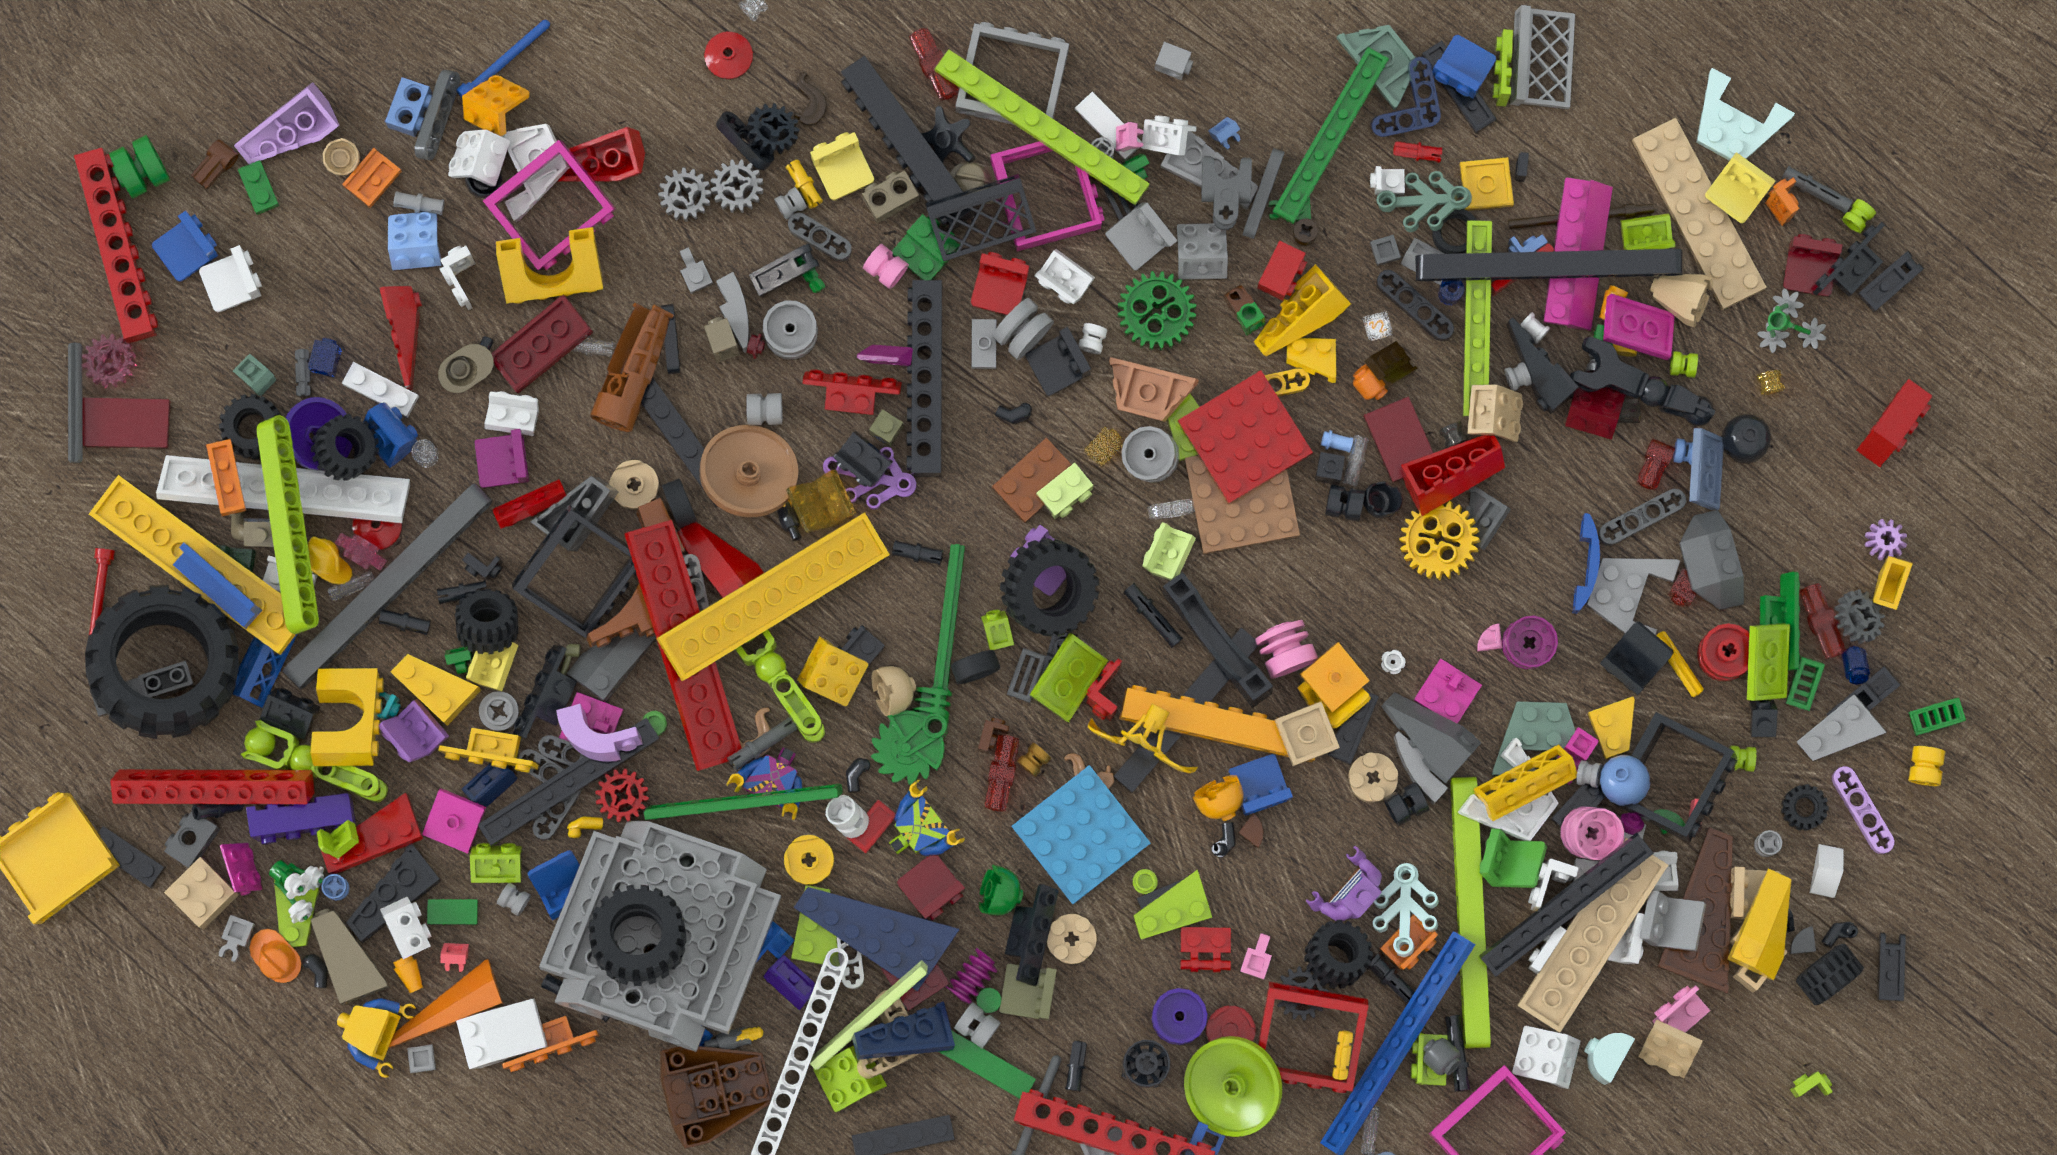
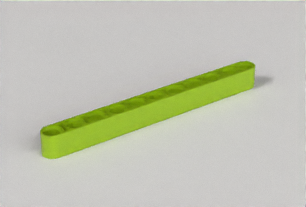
M1457 777L1451 778V807L1458 934L1475 944L1460 969L1464 1048H1490L1487 966L1479 957L1480 954L1486 951L1482 875L1479 873L1481 863L1479 822L1458 813L1469 796L1475 795L1473 789L1477 787V778Z

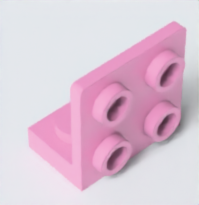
M1687 985L1673 996L1675 1001L1672 1004L1668 1002L1654 1013L1657 1017L1652 1022L1655 1023L1657 1019L1686 1033L1710 1010L1695 994L1699 988L1697 986L1689 988Z

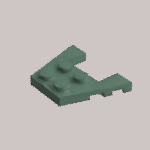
M1516 702L1492 770V776H1499L1514 768L1500 756L1514 738L1521 742V747L1524 751H1547L1558 744L1564 749L1575 732L1567 703Z

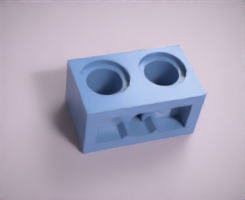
M402 77L385 120L387 127L416 137L417 131L421 129L426 108L428 109L432 97L430 87ZM412 93H421L419 100H409ZM409 114L413 116L410 123H401V118L404 115Z

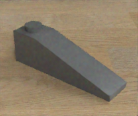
M633 629L634 633L625 638H620V636L611 639V643L600 648L595 645L578 658L567 674L600 700L607 703L655 642L656 636L647 638L644 635L639 637L636 629Z
M1395 692L1381 706L1399 730H1404L1411 740L1408 743L1413 749L1417 747L1424 756L1422 759L1424 764L1445 783L1481 744L1463 726Z

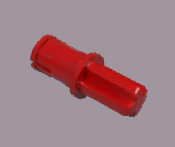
M1397 141L1393 147V155L1415 158V161L1421 159L1440 163L1442 147L1421 145V142L1412 144Z

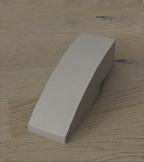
M734 272L716 281L720 292L727 302L719 307L723 317L728 319L732 333L740 347L746 353L750 339L748 313L741 287Z
M1398 731L1394 736V742L1402 765L1411 781L1418 785L1423 796L1434 805L1448 787L1430 772L1431 770L1422 761L1424 756L1418 748L1413 749L1408 743L1409 740Z

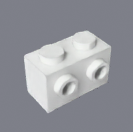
M405 897L380 909L403 959L430 947L428 938L432 936L426 923L420 924L418 917L422 914L416 902L411 903L408 897Z

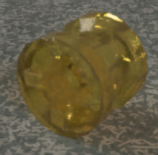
M1771 370L1756 376L1757 381L1762 386L1760 389L1761 395H1770L1785 390L1784 384L1780 381L1781 370Z

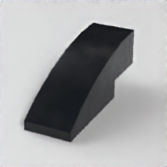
M1885 665L1826 715H1830L1854 694L1870 711L1897 689L1901 682Z

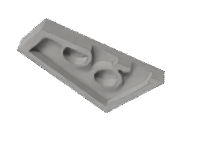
M1854 694L1800 738L1797 743L1814 761L1887 733V731Z

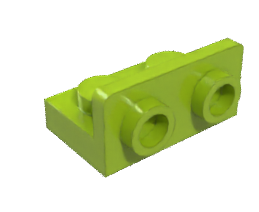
M480 843L473 846L470 853L471 883H521L522 846H516L514 843H504L501 846Z
M1424 1033L1418 1035L1412 1045V1053L1416 1054V1064H1411V1079H1415V1084L1446 1085V1074L1437 1075L1423 1062L1425 1054L1423 1049L1430 1040L1447 1039L1448 1035Z

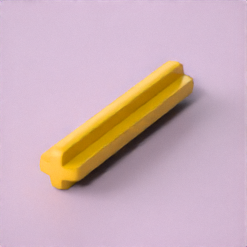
M1665 631L1658 633L1656 636L1673 649L1674 653L1668 662L1690 695L1696 697L1701 694L1704 688Z

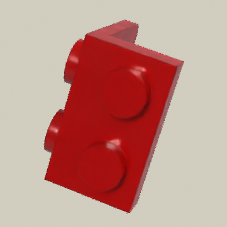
M994 252L982 253L971 305L976 308L1008 315L1021 303L1029 274V265H1025V261L1017 258H1012L1011 261L1002 259V255Z
M1119 658L1115 663L1111 660L1103 669L1101 675L1103 678L1100 682L1095 680L1087 690V704L1093 708L1092 713L1101 720L1106 718L1111 721L1118 708L1104 697L1101 692L1121 668L1122 661Z

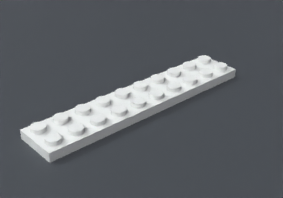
M166 455L156 492L157 499L219 505L209 459ZM236 462L245 507L268 510L262 465ZM296 468L304 514L402 523L410 489V479L360 474L358 477L351 478L348 481H343V478L338 481L333 480V475L330 477L325 476L326 471Z

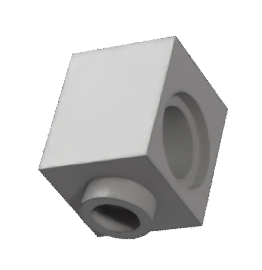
M1164 42L1155 63V70L1182 80L1184 73L1189 75L1194 62L1190 60L1191 52Z

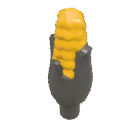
M744 1026L739 1029L730 1030L729 1035L721 1032L716 1035L715 1039L704 1041L705 1047L732 1050L752 1044V1041L761 1038L764 1032L760 1027L746 1029Z

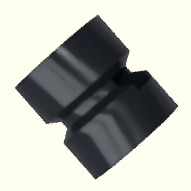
M1331 484L1325 515L1336 518L1344 515L1346 520L1359 522L1365 490L1351 488L1349 491H1346L1344 486Z
M1415 782L1402 788V793L1394 792L1383 798L1389 814L1398 827L1410 821L1412 815L1418 817L1429 811L1428 804ZM1406 799H1409L1412 805L1411 808H1408L1405 802Z

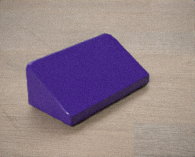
M784 954L764 975V979L798 1010L809 1001L815 983Z

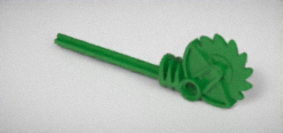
M951 544L933 686L932 688L916 687L915 692L921 694V698H916L914 701L920 703V706L913 708L914 711L905 710L897 715H888L890 720L889 728L881 723L879 726L881 739L872 738V743L879 753H874L871 757L874 761L884 764L879 768V773H894L892 777L893 783L907 777L908 784L911 785L917 780L920 773L924 779H927L930 773V766L938 771L944 759V738L949 731L950 715L945 710V707L951 706V703L947 702L946 699L952 696V692L948 688L965 552V546L960 544ZM934 721L942 723V729L938 733H931L929 731V726Z

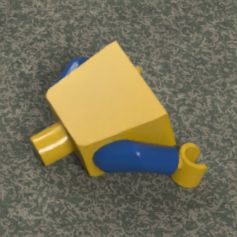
M379 998L368 1001L363 1006H354L351 1015L345 1012L341 1013L338 1017L337 1025L345 1029L342 1039L348 1042V1049L354 1059L372 1070L377 1069L380 1076L387 1078L389 1076L382 1073L381 1068L387 1065L394 1069L393 1065L389 1062L380 1063L379 1059L383 1061L401 1017L397 1014L401 1013L403 1018L410 1020L414 1017L407 1016L404 1010L408 1007L416 1009L413 1004L400 1006L399 1002Z

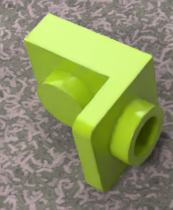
M991 610L981 617L990 650L1014 645L1005 611Z

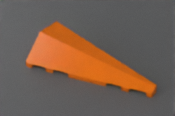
M489 959L484 960L398 1029L392 1037L389 1048L457 1023V1020L503 1005L504 1003Z

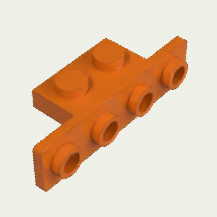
M567 1016L542 1024L548 1047L505 1062L502 1066L505 1070L510 1069V1072H515L525 1068L524 1063L533 1060L534 1064L548 1060V1055L557 1052L558 1055L572 1051L571 1046L581 1043L583 1047L595 1043V1038L600 1036L599 1031L594 1030L574 1038Z

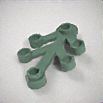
M1434 171L1429 175L1431 186L1434 188L1440 187L1446 194H1436L1420 180L1418 174L1409 173L1405 177V183L1409 189H1416L1421 194L1420 196L1396 197L1392 191L1385 190L1378 194L1376 201L1379 209L1383 212H1391L1396 207L1421 206L1412 215L1404 218L1403 225L1408 232H1415L1419 228L1418 222L1437 205L1445 204L1436 214L1430 215L1427 219L1429 228L1437 231L1442 228L1443 220L1455 209H1465L1470 205L1472 195L1467 188L1463 186L1454 187L1444 179L1441 172ZM1436 177L1440 178V180L1437 182L1433 181V179ZM1411 179H1416L1414 183H1409ZM1463 197L1462 200L1456 201L1457 198ZM1434 220H1438V221H1439V222H1438L1437 224H1435V225L1431 224ZM1409 222H1415L1412 226L1407 225Z

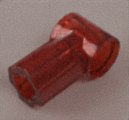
M1652 438L1644 457L1646 460L1636 483L1643 488L1656 491L1665 467H1668L1675 447Z

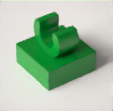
M1140 153L1121 163V165L1142 179L1147 178V174L1143 169L1144 166L1149 164L1146 155Z
M468 647L446 650L445 659L447 665L455 663L457 674L467 672L466 660H471L472 652L468 650Z

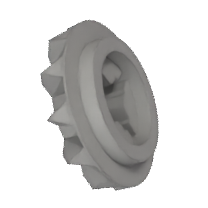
M501 691L488 694L479 706V716L482 723L487 728L495 731L509 729L515 723L519 714L516 700L510 694ZM504 704L503 711L507 717L499 715L495 718V712L490 706L499 708Z

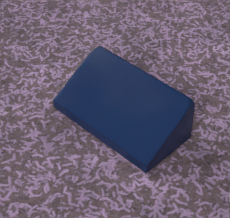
M491 762L461 790L471 801L487 808L518 779L508 766H506V769L491 766Z

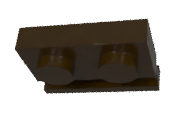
M1397 341L1371 355L1364 361L1377 379L1384 381L1386 384L1384 386L1385 389L1413 374L1418 369L1417 366L1413 367L1411 365L1410 357Z

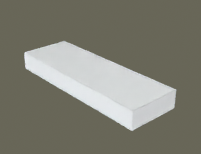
M1091 92L1075 107V111L1101 137L1109 139L1116 151V127L1124 123ZM1137 137V142L1142 143V141ZM1139 148L1125 152H1116L1126 161Z

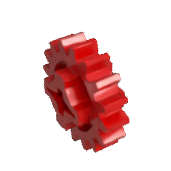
M615 769L613 777L606 773L605 778L607 781L605 783L602 781L598 782L602 790L595 791L596 795L601 796V799L596 801L597 805H603L600 812L604 814L608 811L607 818L611 820L616 816L618 823H621L624 817L630 822L632 815L639 818L638 810L645 811L647 808L643 805V802H647L650 799L644 796V793L649 791L648 787H641L645 782L644 779L636 780V772L629 776L627 769H624L622 774H619ZM618 780H624L621 785H612V783ZM634 785H636L639 792L638 799L632 793ZM624 790H627L626 795L628 796V799H622L620 802H618L619 798L617 796V793H623ZM606 792L611 795L613 800L610 807L606 801ZM623 807H633L629 811L619 812Z

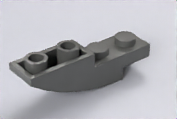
M186 661L139 675L138 678L126 681L128 686L139 694L154 699H161L194 685ZM93 698L98 716L108 715L103 708H98Z

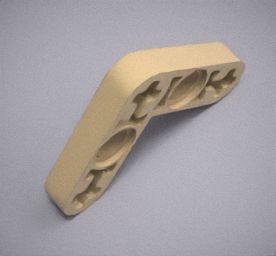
M884 990L882 993L876 996L875 1001L887 990ZM900 998L880 1015L884 1024L892 1022L894 1018L909 1016ZM894 1010L897 1011V1013L893 1014L892 1016H889L890 1012H893ZM918 1054L895 1056L893 1063L888 1062L885 1057L861 1059L857 1063V1070L862 1077L870 1079L914 1058ZM878 1060V1065L867 1070L865 1065Z

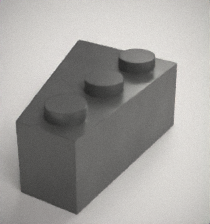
M590 476L570 491L566 497L558 503H554L546 512L533 519L531 523L548 534L569 504L598 523L619 491L600 477ZM575 520L559 544L568 551L577 552L592 530Z

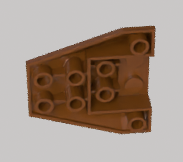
M680 1046L661 1051V1082L672 1127L684 1149L712 1142L768 1106L771 1102L773 1094L763 1054L760 1052L701 1046L698 1047L697 1052Z

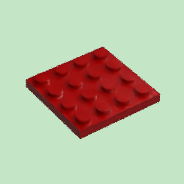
M1261 370L1177 421L1228 504L1313 454Z

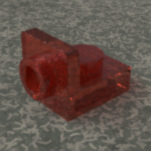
M1684 568L1667 594L1672 597L1670 600L1680 607H1684V605L1689 607L1696 596V593L1692 591L1687 570Z

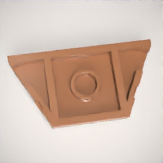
M1112 357L1109 360L1114 374V379L1112 380L1117 393V409L1163 422L1167 421L1199 382L1195 378Z

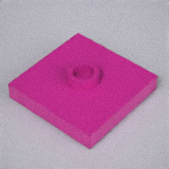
M440 788L422 835L468 854L486 807Z

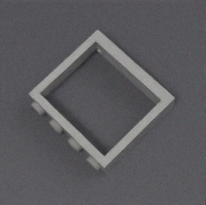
M986 22L974 23L966 61L972 65L974 64L980 36L1059 53L1046 115L1053 119L1069 52V43H1065V40L1052 37L1051 40L1041 38L1040 34L1028 32L1027 35L1018 33V30L1010 27H1004L1003 30L994 28L993 24ZM961 88L959 89L956 113L1015 125L982 102L966 99L967 92Z

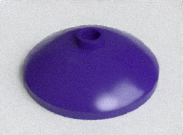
M321 397L308 398L294 405L286 416L290 426L295 461L305 468L319 471L317 468L319 463L317 461L313 462L312 459L315 452H311V446L315 443L309 438V434L312 433L315 436L316 431L329 420L338 415H342V417L346 415V412L335 402ZM336 436L335 438L337 451L347 458L353 445L344 437Z

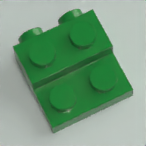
M923 214L892 250V256H899L908 263V269L921 280H933L950 261H943L930 218ZM935 219L937 227L939 228L940 223L937 219ZM940 233V236H941V239H942V240H943V238H944L945 235L942 234V233ZM950 237L947 238L944 244L946 254L957 250L959 246L958 241Z

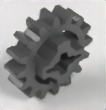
M1858 589L1854 592L1850 591L1838 599L1840 604L1835 606L1834 609L1839 614L1834 616V618L1840 620V624L1837 627L1844 629L1843 636L1850 635L1851 642L1857 640L1858 644L1870 642L1875 637L1881 635L1879 629L1883 628L1884 624L1880 622V619L1884 618L1885 615L1879 613L1882 606H1876L1873 603V598H1869V592L1862 593Z

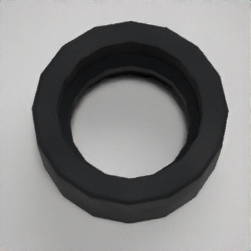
M1455 209L1443 220V224L1453 218L1461 219L1466 224L1467 221H1477V219L1471 212L1465 209ZM1442 228L1437 231L1432 230L1434 244L1441 252L1445 254L1466 253V242L1459 246H1452L1443 239L1441 234Z
M680 478L662 485L678 527L682 528L697 522Z
M986 650L954 662L951 668L957 684H965L1000 670V664L995 651Z

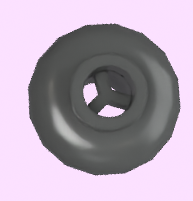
M1445 1038L1438 1039L1437 1041L1432 1039L1423 1049L1425 1051L1423 1062L1437 1075H1450L1461 1063V1060H1459V1050Z

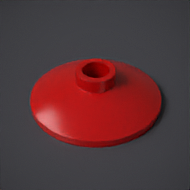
M722 32L715 35L708 42L704 57L708 69L715 76L723 79H735L742 76L750 68L753 60V51L748 40L742 35L735 32ZM731 50L733 52L732 55L726 57L724 51Z
M353 519L355 538L362 546L371 550H383L392 546L401 534L402 523L380 521V526L375 529L372 528V522L375 520Z

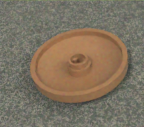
M739 425L721 431L710 440L703 451L699 473L705 493L718 507L728 513L741 517H761L777 511L791 498L797 484L798 463L789 444L775 432L755 425Z

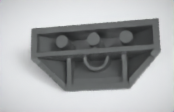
M1718 510L1694 515L1679 542L1692 591L1713 604L1718 610L1743 605L1744 576L1731 529Z

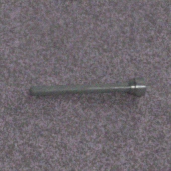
M1058 1055L1052 1057L1039 1092L1044 1094L1043 1098L1047 1099L1061 1063V1057ZM1043 1106L1037 1110L1038 1117H1040ZM1024 1127L1015 1151H1012L1011 1155H1025L1034 1132L1033 1128Z

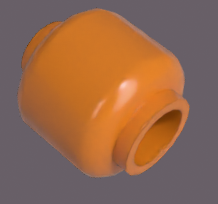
M1366 364L1353 374V386L1364 399L1370 400L1375 398L1379 400L1388 392L1384 387L1386 385L1382 379L1379 381Z

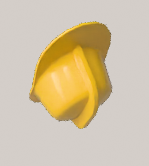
M312 537L308 543L312 572L334 584H345L350 581L352 570L349 564L339 557L336 544L327 539Z

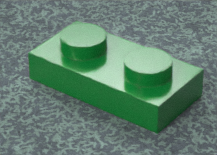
M260 160L238 169L257 215L280 206Z

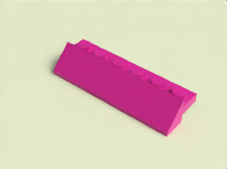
M1565 178L1554 251L1603 250L1613 187L1594 180L1586 181ZM1599 278L1549 279L1543 322L1591 331Z

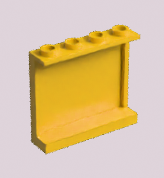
M57 792L47 799L48 804L42 808L40 806L36 807L28 813L29 818L23 822L18 821L8 828L9 832L6 835L0 836V869L31 914L28 915V918L33 924H42L120 866L71 793Z

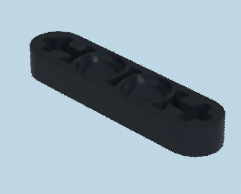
M1384 270L1379 274L1376 285L1380 292L1434 339L1443 342L1451 338L1454 326L1444 314L1394 271ZM1383 277L1386 279L1392 277V285H1394L1396 288L1398 287V284L1402 285V287H1400L1397 290L1395 296L1392 294V292L1394 291L1393 287H1391L1390 285H1387L1386 287L1382 285L1384 281L1382 279ZM1404 291L1411 293L1413 297L1412 302L1409 304L1402 303L1399 299L1400 293ZM1420 308H1428L1431 311V317L1427 320L1420 319L1417 314ZM1435 316L1439 318L1436 321L1439 326H1448L1446 330L1448 332L1447 335L1445 333L1438 334L1439 328L1434 323L1432 327L1428 326Z

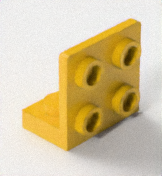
M819 636L797 681L805 688L843 706H847L868 667V663L835 647L828 640Z

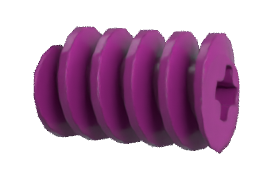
M978 948L975 949L978 957L969 956L972 965L963 963L962 966L966 972H956L959 981L951 978L950 983L953 988L945 986L957 998L969 1004L972 1003L969 997L970 994L974 996L979 995L975 987L985 988L982 979L991 980L988 971L997 973V969L994 966L995 962Z

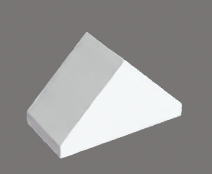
M1818 844L1809 893L1835 898L1843 874V849Z

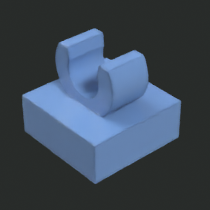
M1228 117L1208 130L1211 137L1227 149L1230 148L1227 143L1229 137L1232 136L1237 142L1240 141V136L1236 133L1240 128L1236 121Z

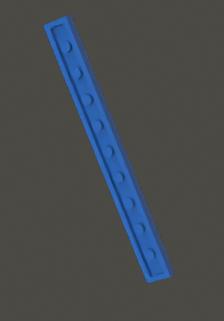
M1452 932L1320 1143L1337 1155L1345 1153L1473 950L1474 943L1458 933Z

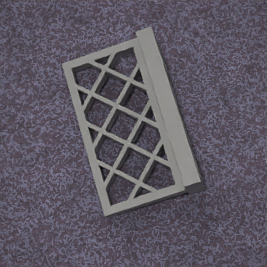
M1521 5L1515 11L1510 105L1519 106L1527 104L1562 109L1570 108L1575 14L1531 9V6ZM1533 16H1541L1547 25L1538 31L1532 24ZM1557 19L1568 20V30L1563 34L1553 24ZM1548 27L1558 36L1551 44L1541 34ZM1536 37L1546 47L1539 54L1531 47V41ZM1559 40L1567 47L1566 54L1562 57L1552 47ZM1547 50L1557 60L1550 67L1540 58ZM1535 60L1544 70L1537 78L1530 71V64ZM1558 63L1565 70V77L1560 81L1551 71ZM1546 73L1555 83L1548 91L1538 81ZM1533 84L1544 94L1539 99L1528 98L1529 87ZM1558 86L1564 93V102L1555 101L1549 93Z

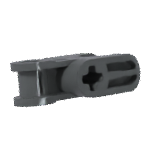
M1204 156L1202 162L1201 202H1213V223L1221 230H1229L1236 224L1238 204H1250L1252 159L1243 157L1240 161L1238 174L1234 178L1223 179L1215 171L1214 158ZM1223 212H1227L1228 219H1223Z

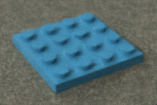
M1090 765L1012 825L1015 832L1072 904L1080 900L1151 844Z

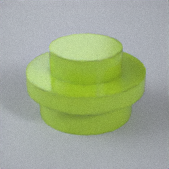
M1142 869L1133 877V886L1141 894L1153 892L1157 887V877L1151 870Z

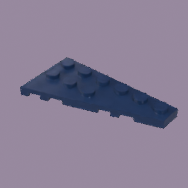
M807 887L794 906V909L899 980L922 960L928 966L927 974L911 987L917 992L960 930Z

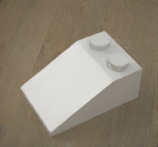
M535 999L493 1009L456 1021L469 1069L483 1068L548 1047Z

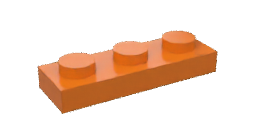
M231 439L206 444L221 515L226 516L246 511Z

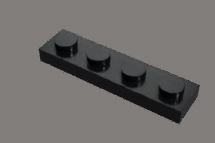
M950 1115L851 1135L855 1155H885L955 1140Z

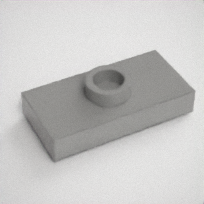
M972 319V369H996V340L992 337L996 330V319Z

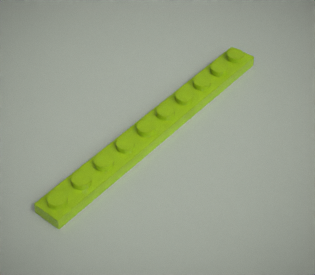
M948 49L936 66L935 72L1135 206L1148 189L1149 183L951 50Z

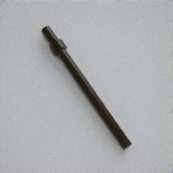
M1634 203L1624 204L1623 207L1609 208L1608 218L1625 217V219L1635 218V215L1654 213V204L1634 206ZM1559 214L1508 220L1509 229L1557 224Z

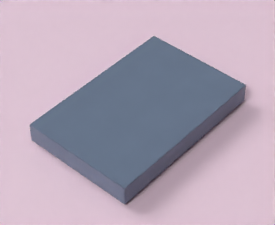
M1694 428L1689 501L1710 510H1719L1724 448L1723 438L1705 429Z

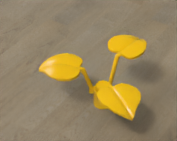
M1151 704L1147 714H1143L1141 719L1128 732L1121 731L1123 737L1107 734L1096 725L1093 718L1088 723V728L1096 735L1122 746H1125L1127 739L1136 744H1141L1143 748L1155 752L1154 755L1162 762L1178 771L1193 773L1198 768L1178 765L1161 751L1163 734L1166 728L1164 723L1169 712L1154 704ZM1144 723L1143 727L1146 728L1143 736L1141 733L1133 734ZM1159 729L1157 747H1154L1146 739L1150 731L1157 733Z

